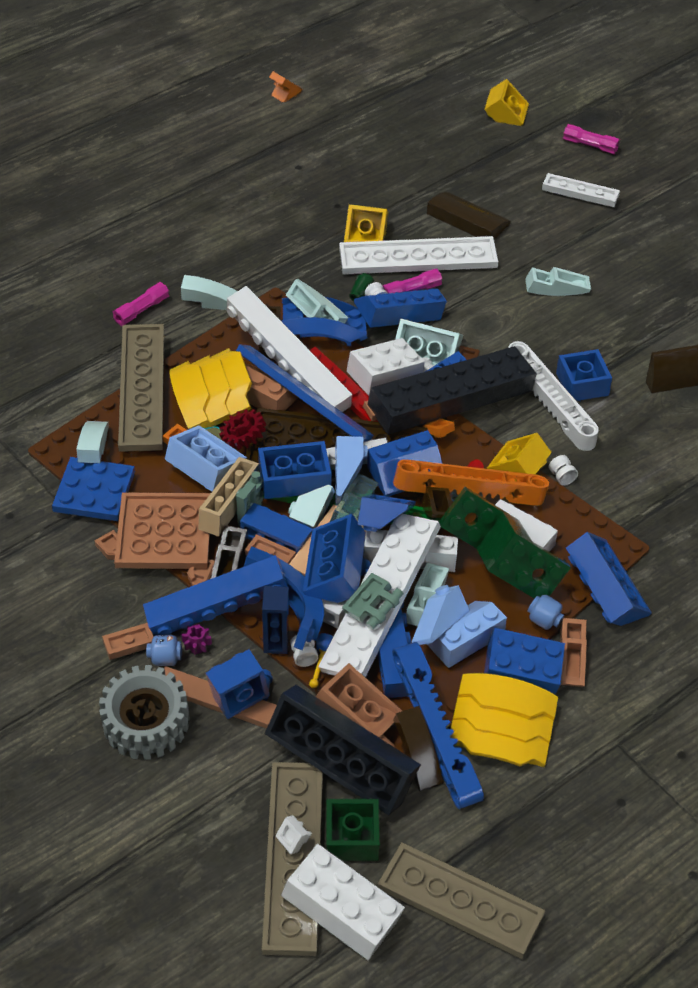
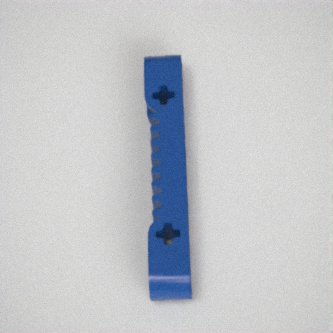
M413 642L393 649L392 655L395 666L413 708L420 706L436 751L441 774L455 806L461 809L483 801V790L470 760L463 754H460L461 748H454L458 739L451 738L454 730L447 729L450 721L443 720L446 715L445 711H439L442 702H435L439 695L438 693H432L435 687L434 684H429L432 679V672L419 643ZM453 766L455 767V769H460L461 772L459 773L458 770H453Z

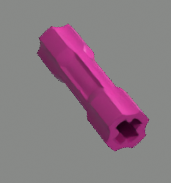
M570 124L565 128L563 140L589 145L614 155L618 150L620 141L618 138L592 133Z
M435 268L423 272L419 276L403 281H394L382 286L388 294L417 291L442 285V276L438 269Z
M158 282L138 298L112 311L114 320L121 326L127 324L142 311L169 297L168 288L163 283Z

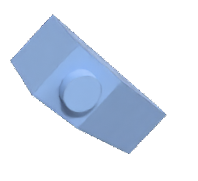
M336 437V506H340L362 468L363 459H367L368 447L363 445V437Z
M443 585L435 590L436 593L426 603L412 643L418 642L419 645L432 643L470 611L459 585L453 587Z

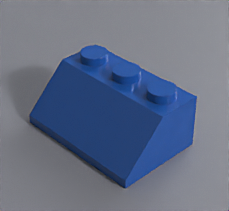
M428 430L369 448L367 453V468L383 495L387 497L404 492V490L396 488L393 484L397 464L400 460L443 464L438 445Z
M375 494L363 496L358 525L364 526L363 530L377 532V530L391 524L401 514H405L416 505V501Z

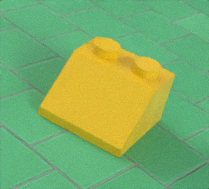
M505 79L491 88L484 110L495 122L521 126L524 123L529 103Z
M349 205L344 242L384 241L389 211L381 208Z
M538 433L507 441L487 469L537 475L536 473L547 463V458L552 452Z

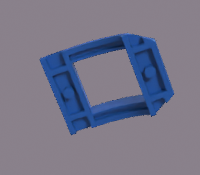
M288 297L282 298V323L294 335L300 334V338H334L346 342L347 346H351V342L360 339V341L367 339L366 320L358 308L348 303L325 297L348 317L344 324L326 318H304V313Z

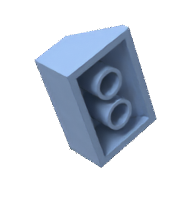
M198 425L169 438L165 460L190 478L196 480L206 489L213 491L238 457L247 459V457Z
M474 601L467 605L470 610L435 641L427 644L448 668L488 645L494 628L505 630L507 617L492 602Z

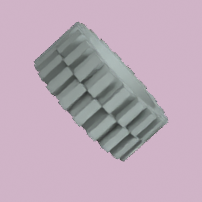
M145 665V670L139 671V667L134 666L132 667V673L127 674L126 670L119 672L120 679L117 680L113 677L109 681L110 688L104 687L102 691L103 698H100L99 711L106 739L109 738V743L113 748L118 746L120 754L125 756L127 751H130V757L133 759H138L139 754H143L144 760L151 759V753H157V757H161L164 755L163 749L168 748L171 752L176 748L175 740L181 743L184 739L183 731L187 732L189 727L188 702L183 684L180 680L176 682V677L171 672L166 676L164 668L158 667L156 672L153 671L152 665Z

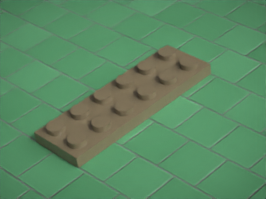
M402 842L378 882V888L383 892L523 959L545 914V910Z

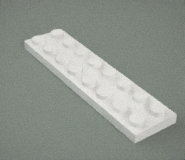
M493 236L342 242L339 245L342 274L429 271L435 268L438 270L498 268V258Z
M401 514L394 519L362 583L371 573L376 574L391 584L392 588L389 590V593L392 594L396 588L403 591L404 594L399 599L400 603L386 614L384 622L378 624L374 630L366 625L371 617L367 616L361 623L345 614L318 666L321 672L336 675L350 663L366 677L441 527L438 521ZM381 600L375 609L378 610L385 601Z

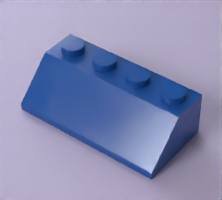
M439 289L377 294L354 299L355 305L370 328L398 325L400 319L412 322L441 320L447 302Z
M353 514L312 529L303 593L305 595L339 603L349 600L359 588L366 532L361 525H358V521Z
M586 532L566 547L570 554L568 556L570 562L575 567H578L581 572L579 575L581 580L592 590L591 596L597 604L601 605L604 610L602 614L607 622L622 626L652 614L606 539Z

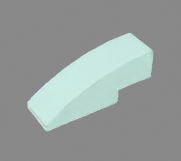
M553 267L550 272L531 268L526 277L527 292L534 294L568 296L589 293L591 290L589 276Z
M184 275L181 286L182 300L201 302L202 308L226 310L227 298L237 292L224 284L189 275Z
M299 279L294 281L286 294L307 317L326 318L344 324L348 320V317L332 302Z
M87 421L84 424L77 445L78 462L100 463L101 455L104 454L109 422Z
M431 563L426 564L415 586L414 595L407 607L406 616L408 624L418 626L428 599L436 593L435 590L445 585L449 568Z

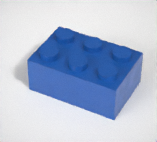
M325 441L258 448L260 477L263 479L264 499L303 495L326 485H331V469Z
M494 628L488 641L484 674L500 675L522 680L539 686L555 695L561 684L565 643Z

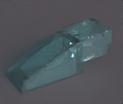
M358 474L344 493L341 502L335 508L330 522L349 514H353L358 521L362 497L374 494L379 483Z

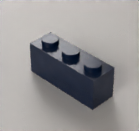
M264 586L262 606L263 653H288L289 587Z

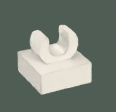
M292 815L285 818L275 836L290 854L299 852L303 843L308 841L312 833L306 831L303 827V822L298 821Z

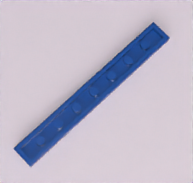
M239 344L236 351L241 352L244 358L352 437H363V442L372 439L373 434L252 346Z

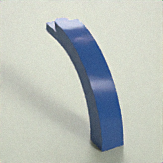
M251 546L244 567L274 555ZM278 558L289 587V605L295 612L299 622V631L294 648L303 651L306 642L311 643V640L317 641L324 618L322 599L305 595L303 593L305 576Z

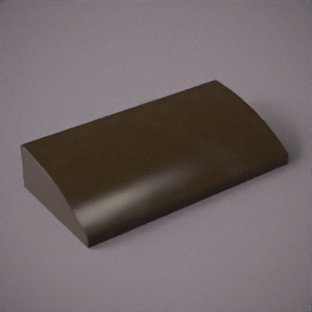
M442 192L427 203L428 215L475 237L493 236L495 240L511 224V220L449 192Z
M698 345L652 352L646 377V384L651 394L698 386Z

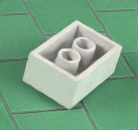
M403 338L350 351L347 372L369 396L371 387L423 373L425 361Z

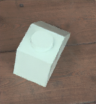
M326 485L298 496L297 501H293L288 511L290 519L306 524L312 529L316 528L322 521L335 493L333 486Z

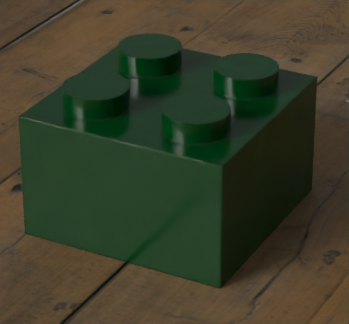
M327 799L326 850L341 861H379V800Z

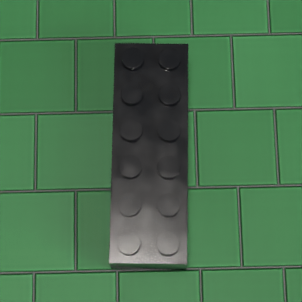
M297 684L281 694L264 733L361 798L378 799L379 810L388 816L402 805L421 766L420 763Z

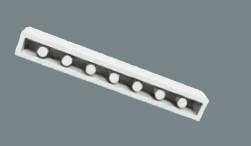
M247 286L227 298L226 311L228 315L239 322L240 327L252 336L257 345H261L265 349L268 357L273 358L279 367L341 412L351 407V392Z

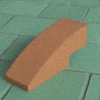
M562 619L560 642L565 643L560 685L585 686L587 620Z

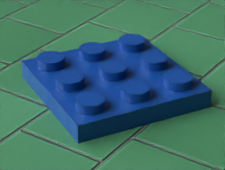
M70 457L52 504L53 512L118 521L122 492L128 493L135 474V466L100 461V463L78 462V458Z

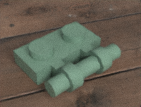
M258 471L252 472L250 480L236 493L238 526H240V520L254 503L261 506L263 501V492L261 490L263 479Z
M371 573L343 605L342 609L346 614L361 623L367 616L371 617L366 625L374 630L378 624L384 622L386 614L400 603L399 599L404 593L399 588H396L392 594L389 593V590L392 588L391 584L376 574ZM381 600L385 601L378 610L375 609Z

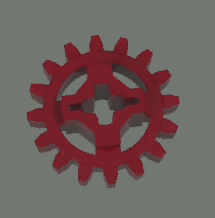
M245 409L243 413L237 411L236 416L230 415L228 421H223L225 426L220 427L221 433L219 436L223 442L232 448L237 447L238 450H241L242 446L249 448L250 443L256 444V439L263 437L261 433L266 431L265 426L267 424L260 412L256 413L255 409L249 412L248 409Z

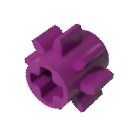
M200 624L188 626L187 634H182L185 651L190 650L194 655L207 652L206 645H212L209 629H204Z

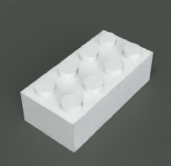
M319 844L314 847L290 876L281 894L282 897L367 960L371 958L397 923L405 908Z

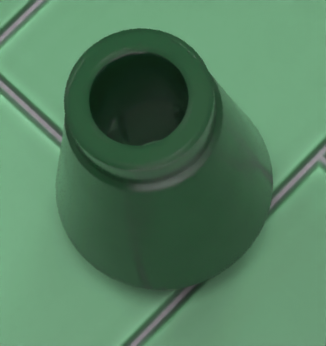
M367 273L357 276L349 294V298L352 301L365 296V289L374 283L372 276Z

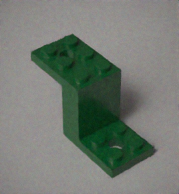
M467 487L463 488L439 521L443 529L477 549L489 572L534 599L536 596H550L571 569L568 563L532 542L517 518ZM469 513L476 514V518L472 522L465 521V517ZM536 569H543V574L540 577H532Z

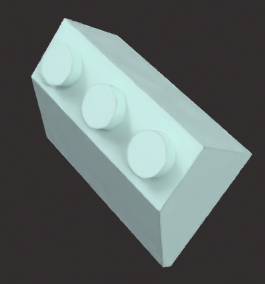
M400 319L395 340L403 338L421 358L428 357L432 361V365H436L458 351L463 335Z

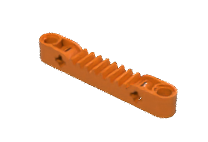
M400 460L397 464L393 480L394 486L404 491L425 493L427 487L449 488L450 494L455 489L459 495L463 488L467 487L477 494L481 492L484 498L488 493L491 494L493 499L499 494L500 499L506 497L512 503L534 506L544 503L549 487V481L540 475L415 460Z

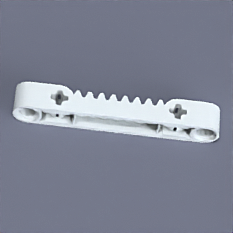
M519 341L511 343L508 348L515 346L537 373L532 388L535 397L538 396L539 401H543L544 407L548 406V412H552L553 418L557 417L558 424L560 423L564 433L577 448L583 451L594 449L599 431L597 424L528 345Z

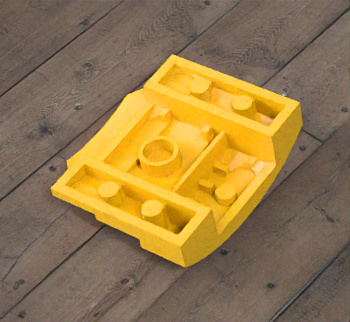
M228 348L210 357L208 355L191 364L187 361L170 369L172 387L188 429L198 425L202 428L216 426L223 421L229 420L230 415L236 416L237 411L243 413L245 409H251L247 393L252 382L241 352L231 351Z
M481 673L463 674L451 724V729L454 730L451 738L458 739L455 746L466 748L471 755L498 759L520 767L527 763L545 767L558 697L539 686L515 678Z

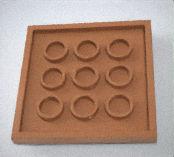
M122 492L114 560L115 568L189 569L195 567V569H208L210 533L199 530L198 527L199 508L211 493Z

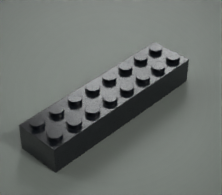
M513 346L371 387L367 405L389 435L531 392L537 373L519 350Z

